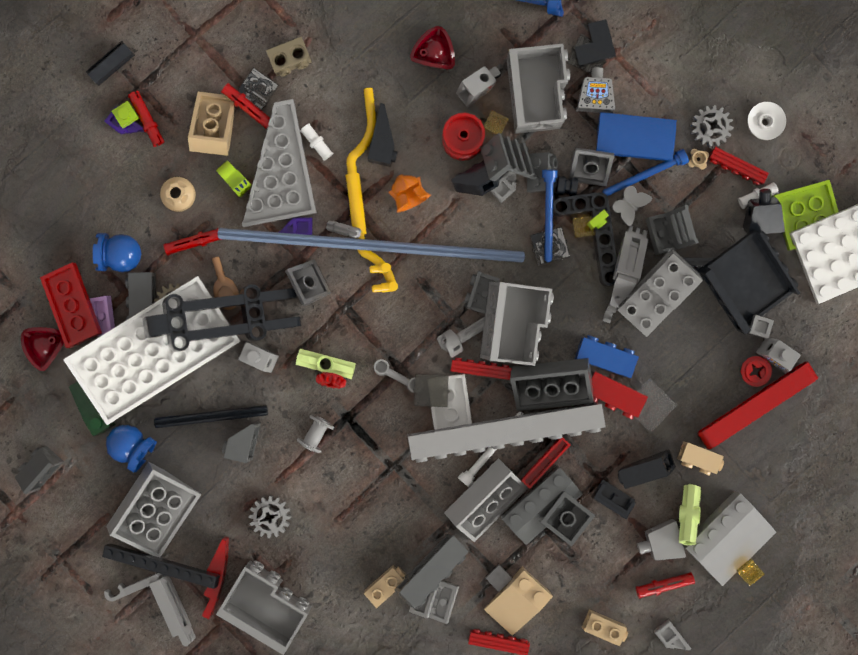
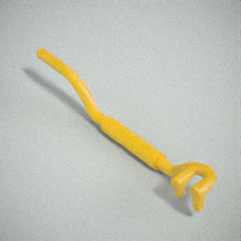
M373 88L363 89L367 128L361 142L349 153L346 162L348 174L345 176L352 227L361 229L360 238L355 239H365L367 234L360 174L357 173L356 160L369 147L374 134L376 111ZM358 250L362 257L375 264L369 267L370 273H382L385 277L386 283L373 285L372 292L396 291L398 284L391 270V265L372 251Z

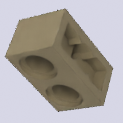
M302 37L266 50L276 76L280 75L283 77L289 75L292 70L297 68L299 70L309 66V63H312ZM297 51H302L304 54L301 58H294V54ZM278 59H286L283 65L279 66L276 64Z

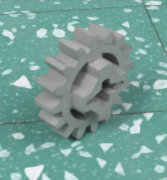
M714 105L710 110L706 106L704 111L700 109L697 112L698 115L693 116L692 119L696 122L690 124L691 127L695 128L691 134L697 135L694 140L700 139L701 146L707 143V147L710 148L714 143V146L718 147L720 142L724 144L726 138L731 137L728 131L734 128L729 126L733 119H727L730 113H722L723 107L716 110V105ZM706 115H713L712 118H708V117H704V116H706ZM711 123L714 124V125H713V128H714L713 130L710 129V127H711L710 124H711ZM712 135L720 136L715 139L710 138Z
M270 495L267 500L264 496L261 498L262 503L257 500L255 502L257 507H251L250 509L254 512V514L249 515V518L253 519L250 526L255 525L254 532L260 530L261 537L265 533L268 538L272 536V533H274L275 537H278L279 531L282 533L286 531L283 526L288 527L290 525L286 521L291 519V515H287L290 508L284 507L287 503L286 501L279 502L280 497L273 500V496ZM271 504L277 506L279 509L273 508ZM262 507L263 513L258 517L259 509ZM268 512H269L270 515H275V514H277V515L272 519V521H271V519H267V518L264 519V518L268 515ZM283 516L282 523L278 527L277 520L278 518ZM261 524L267 525L269 529L264 528Z

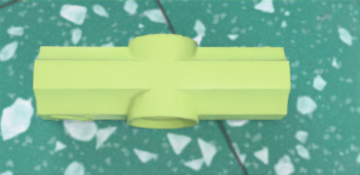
M304 349L299 350L296 359V365L321 372L335 373L348 379H352L356 365L354 362ZM325 358L331 362L329 369H323L321 366V361Z
M693 484L684 485L683 501L679 511V543L689 546L696 545L698 524H700L701 507H699L701 487Z

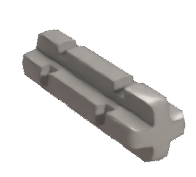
M336 221L327 222L326 229L328 231L352 238H360V228Z

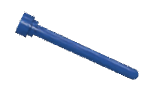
M681 149L675 152L672 161H664L604 189L602 193L609 196L674 165L683 166L689 163L688 156L685 150Z
M542 170V178L546 182V262L552 261L553 182L557 178L558 170Z

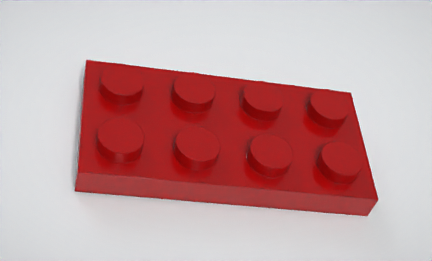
M69 263L40 277L66 348H72L102 334L76 263Z

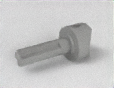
M485 317L457 334L449 329L438 336L437 341L441 349L449 352L450 357L463 351L462 343L483 331Z

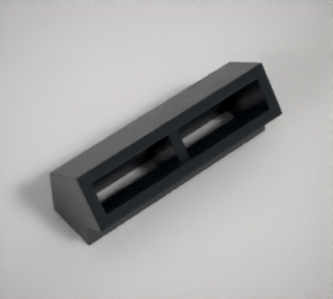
M120 41L92 65L86 73L100 86L135 55L123 41Z

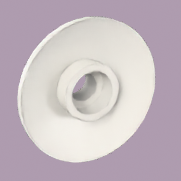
M762 102L751 109L747 123L749 130L755 137L762 140H772L784 131L786 116L782 108L777 104ZM763 119L768 122L766 126L762 124Z

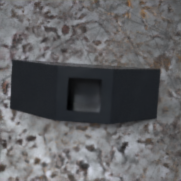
M483 160L480 163L474 164L465 172L457 174L455 178L451 179V182L456 192L483 196L499 186L501 177L496 181L489 180Z

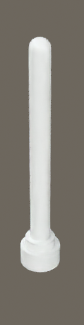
M518 412L516 416L524 415V413ZM488 447L470 470L462 472L458 479L470 487L474 483V475L497 449Z

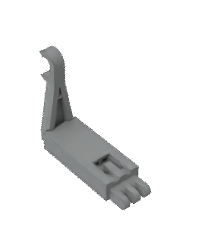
M632 225L628 226L621 240L613 276L615 280L613 293L603 316V321L607 323L611 322L612 315L616 313L617 307L637 286L641 278L648 239L646 238L648 231L643 230L642 234H639L640 228L636 227L634 232L632 231Z
M154 573L128 586L120 583L118 585L120 594L115 596L111 594L109 589L104 591L105 598L108 601H115L150 586L172 637L179 636L183 646H188L195 640L196 636L191 627V622L170 576Z

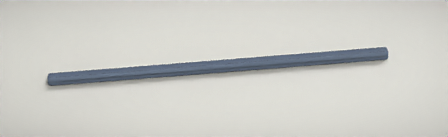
M226 228L218 229V238L226 240L523 262L525 259V253L520 251Z

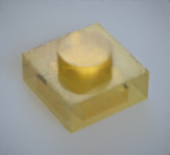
M492 110L484 124V128L495 135L498 133L502 134L509 119Z
M592 216L572 219L575 238L595 235L594 228L591 230L587 225L592 220Z
M752 558L736 570L749 586L765 575Z

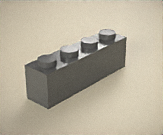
M128 273L125 284L129 291V297H126V307L129 308V316H127L126 320L155 303L156 273Z
M447 534L394 590L410 607L414 609L421 607L426 601L425 598L439 588V583L452 574V569L465 560V555L468 553L467 549L454 535Z

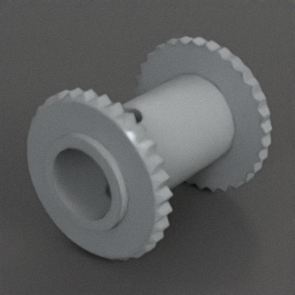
M310 415V418L314 420L304 440L298 438L297 441L306 449L320 453L321 449L317 447L326 429L333 430L334 426L319 416Z

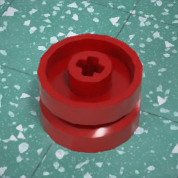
M458 113L448 119L443 129L442 146L451 158L459 161L470 160L481 151L480 148L485 139V128L481 120L469 113Z

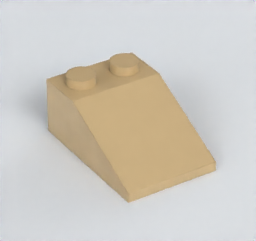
M206 92L197 93L188 135L190 151L228 156L235 105L227 96Z
M523 567L518 570L512 577L513 579L484 608L512 636L540 612L553 597L551 592Z

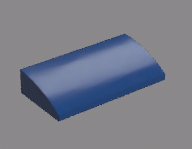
M600 112L597 125L596 151L614 153V156L672 161L677 120Z

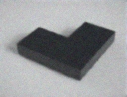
M607 20L589 23L587 28L592 43L574 47L579 67L616 57Z

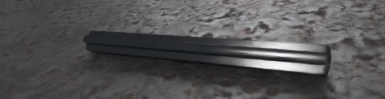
M263 405L159 417L154 419L155 428L266 416L268 415V407Z

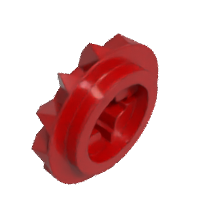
M753 356L747 358L742 363L740 372L742 379L748 385L759 387L770 380L772 368L765 358ZM753 366L761 368L758 372L759 377L757 375H749L753 371Z
M322 372L316 375V382L321 386L340 389L346 385V380L341 375L330 372Z

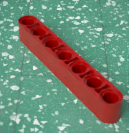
M808 361L803 362L702 428L697 434L708 450L712 449L818 379V376Z

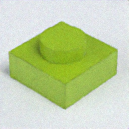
M128 101L112 110L122 128L139 119Z
M605 210L600 212L587 223L591 230L595 227L597 229L601 228L607 223L605 219L609 216Z

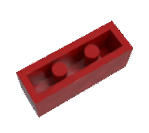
M597 372L592 377L594 402L601 400L606 403L605 407L613 411L617 408L623 411V416L632 420L633 417H639L647 401V396Z

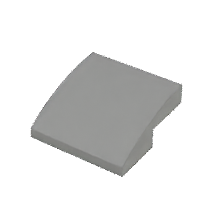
M441 581L439 588L425 598L426 601L421 607L416 609L410 607L409 612L447 624L459 586Z

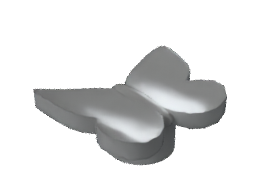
M628 186L624 190V198L612 205V210L616 213H621L620 217L627 226L633 224L637 208L647 205L652 200V197L643 192L637 193L634 186Z

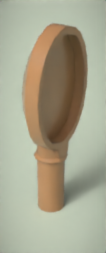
M212 258L218 278L214 284V298L239 295L236 284L230 278L225 277L220 258ZM233 306V307H225V308H223V309H225V310H232V309H234L236 306Z

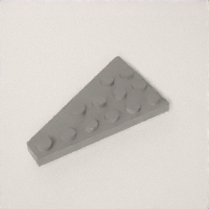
M294 99L275 102L273 105L267 134L264 139L255 179L253 180L242 222L243 227L317 213Z

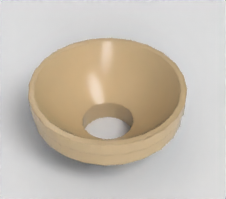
M173 177L162 185L160 197L168 209L182 212L193 205L196 193L194 186L187 179ZM175 187L181 190V195L178 198H172L170 195L171 190Z

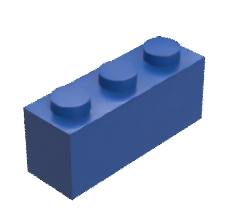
M588 335L587 338H581L574 359L589 358V363L592 366L626 378H632L639 356L634 355L635 351L624 348L623 351L616 349L617 345L610 342H605V345L599 343L598 338Z

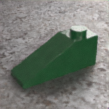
M78 381L69 386L81 417L93 437L101 435L116 425L114 421L106 425Z

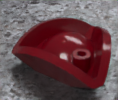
M435 26L426 31L418 39L410 54L411 61L422 65L442 69H452L455 66V55L451 39L446 30L441 26Z
M27 328L21 333L23 352L35 368L45 371L64 344L61 333L53 328Z

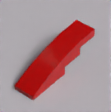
M226 536L222 539L207 569L209 572L220 574L218 587L214 589L207 587L204 596L210 598L202 614L207 619L214 612L226 576L229 538Z

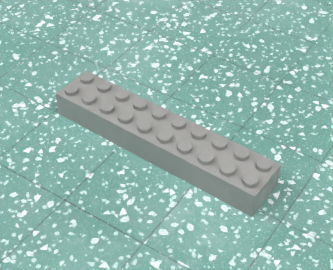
M590 403L407 434L411 459L419 463L428 461L427 457L434 456L435 459L447 458V454L451 453L455 456L465 455L468 450L478 453L486 451V447L502 449L505 448L504 444L519 446L524 445V441L527 440L537 443L542 442L545 437L551 438V440L563 438L562 434L578 436L582 435L581 431L596 433L600 432V428H604L606 425L602 404Z

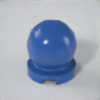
M107 233L96 234L95 237L98 238V243L93 244V264L98 265L95 269L96 271L106 272L108 267H110L114 271L128 272L136 268L142 253L140 245L134 238L124 234L114 235L109 238Z
M119 425L112 429L106 438L107 453L115 461L128 463L127 469L133 473H136L146 462L143 458L148 451L152 453L157 444L151 437L144 440L143 434L136 427L130 425Z

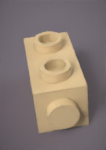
M683 441L677 457L678 460L682 461L681 465L691 469L694 465L700 468L699 472L709 476L711 472L717 474L724 465V456Z
M392 565L365 589L364 595L378 608L395 592L394 589L405 579V572L399 566L396 568Z
M590 609L588 610L582 625L585 632L618 646L625 642L628 636L625 624Z

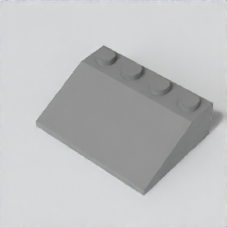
M148 462L106 527L109 535L150 555L161 557L196 504L201 493L164 469Z
M734 491L697 528L696 545L689 546L683 544V547L723 586L776 531L741 493Z

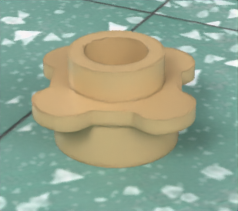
M692 149L690 151L689 167L695 166L701 170L705 169L709 153Z

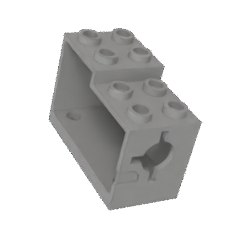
M563 44L509 49L507 68L515 134L560 129L565 119H567L566 108H563L562 100H565L564 88L568 84V80H570L569 68L566 69L568 51L564 49Z
M671 248L618 306V311L647 337L694 291L703 279L689 263Z
M489 282L480 358L489 361L535 366L539 358L537 347L538 342L541 340L540 327L548 328V324L551 321L550 305L554 300L552 289L503 282Z
M250 560L242 570L216 615L284 655L312 606L309 605L310 602L305 598H297L292 595L293 592L290 589L279 587L283 580L277 572L272 570L269 572L264 569V565L256 560L252 562Z

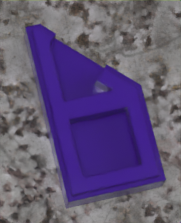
M112 112L104 121L120 134L144 131L143 127L136 122L122 128Z
M292 218L278 233L313 235V218Z

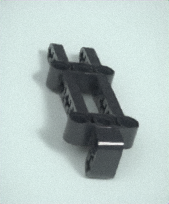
M253 284L243 287L239 295L183 301L180 295L171 294L162 302L163 314L147 316L142 319L145 338L167 335L168 346L174 352L186 350L189 342L242 334H245L246 338L250 341L262 340L266 336L267 331L301 326L300 316L265 321L263 310L264 302L297 298V294L294 288L261 292L260 288ZM247 289L253 291V299L247 297ZM170 298L177 301L176 309L169 306L168 301ZM241 306L243 324L188 331L186 312ZM251 308L256 310L257 316L255 318H252L249 314ZM173 318H177L180 321L179 328L172 326L171 321ZM254 327H256L260 332L258 337H255L252 334V329ZM175 338L182 339L183 346L181 348L175 346Z

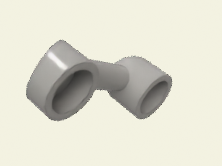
M384 359L375 362L374 371L377 375H387L406 385L411 393H418L422 390L423 382L420 378L414 377L409 379L390 369L388 362Z

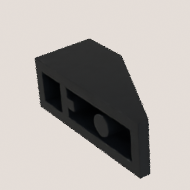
M380 103L368 162L391 167L392 162H396L398 152L395 151L385 104Z

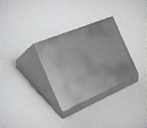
M575 148L572 153L569 179L577 177L579 183L607 186L614 153Z
M315 259L285 270L302 306H307L331 294Z

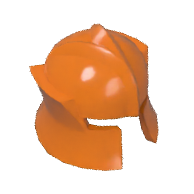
M403 174L397 176L391 191H389V194L396 202L397 213L409 210L426 201L431 196L422 187L420 177L416 178L415 176Z

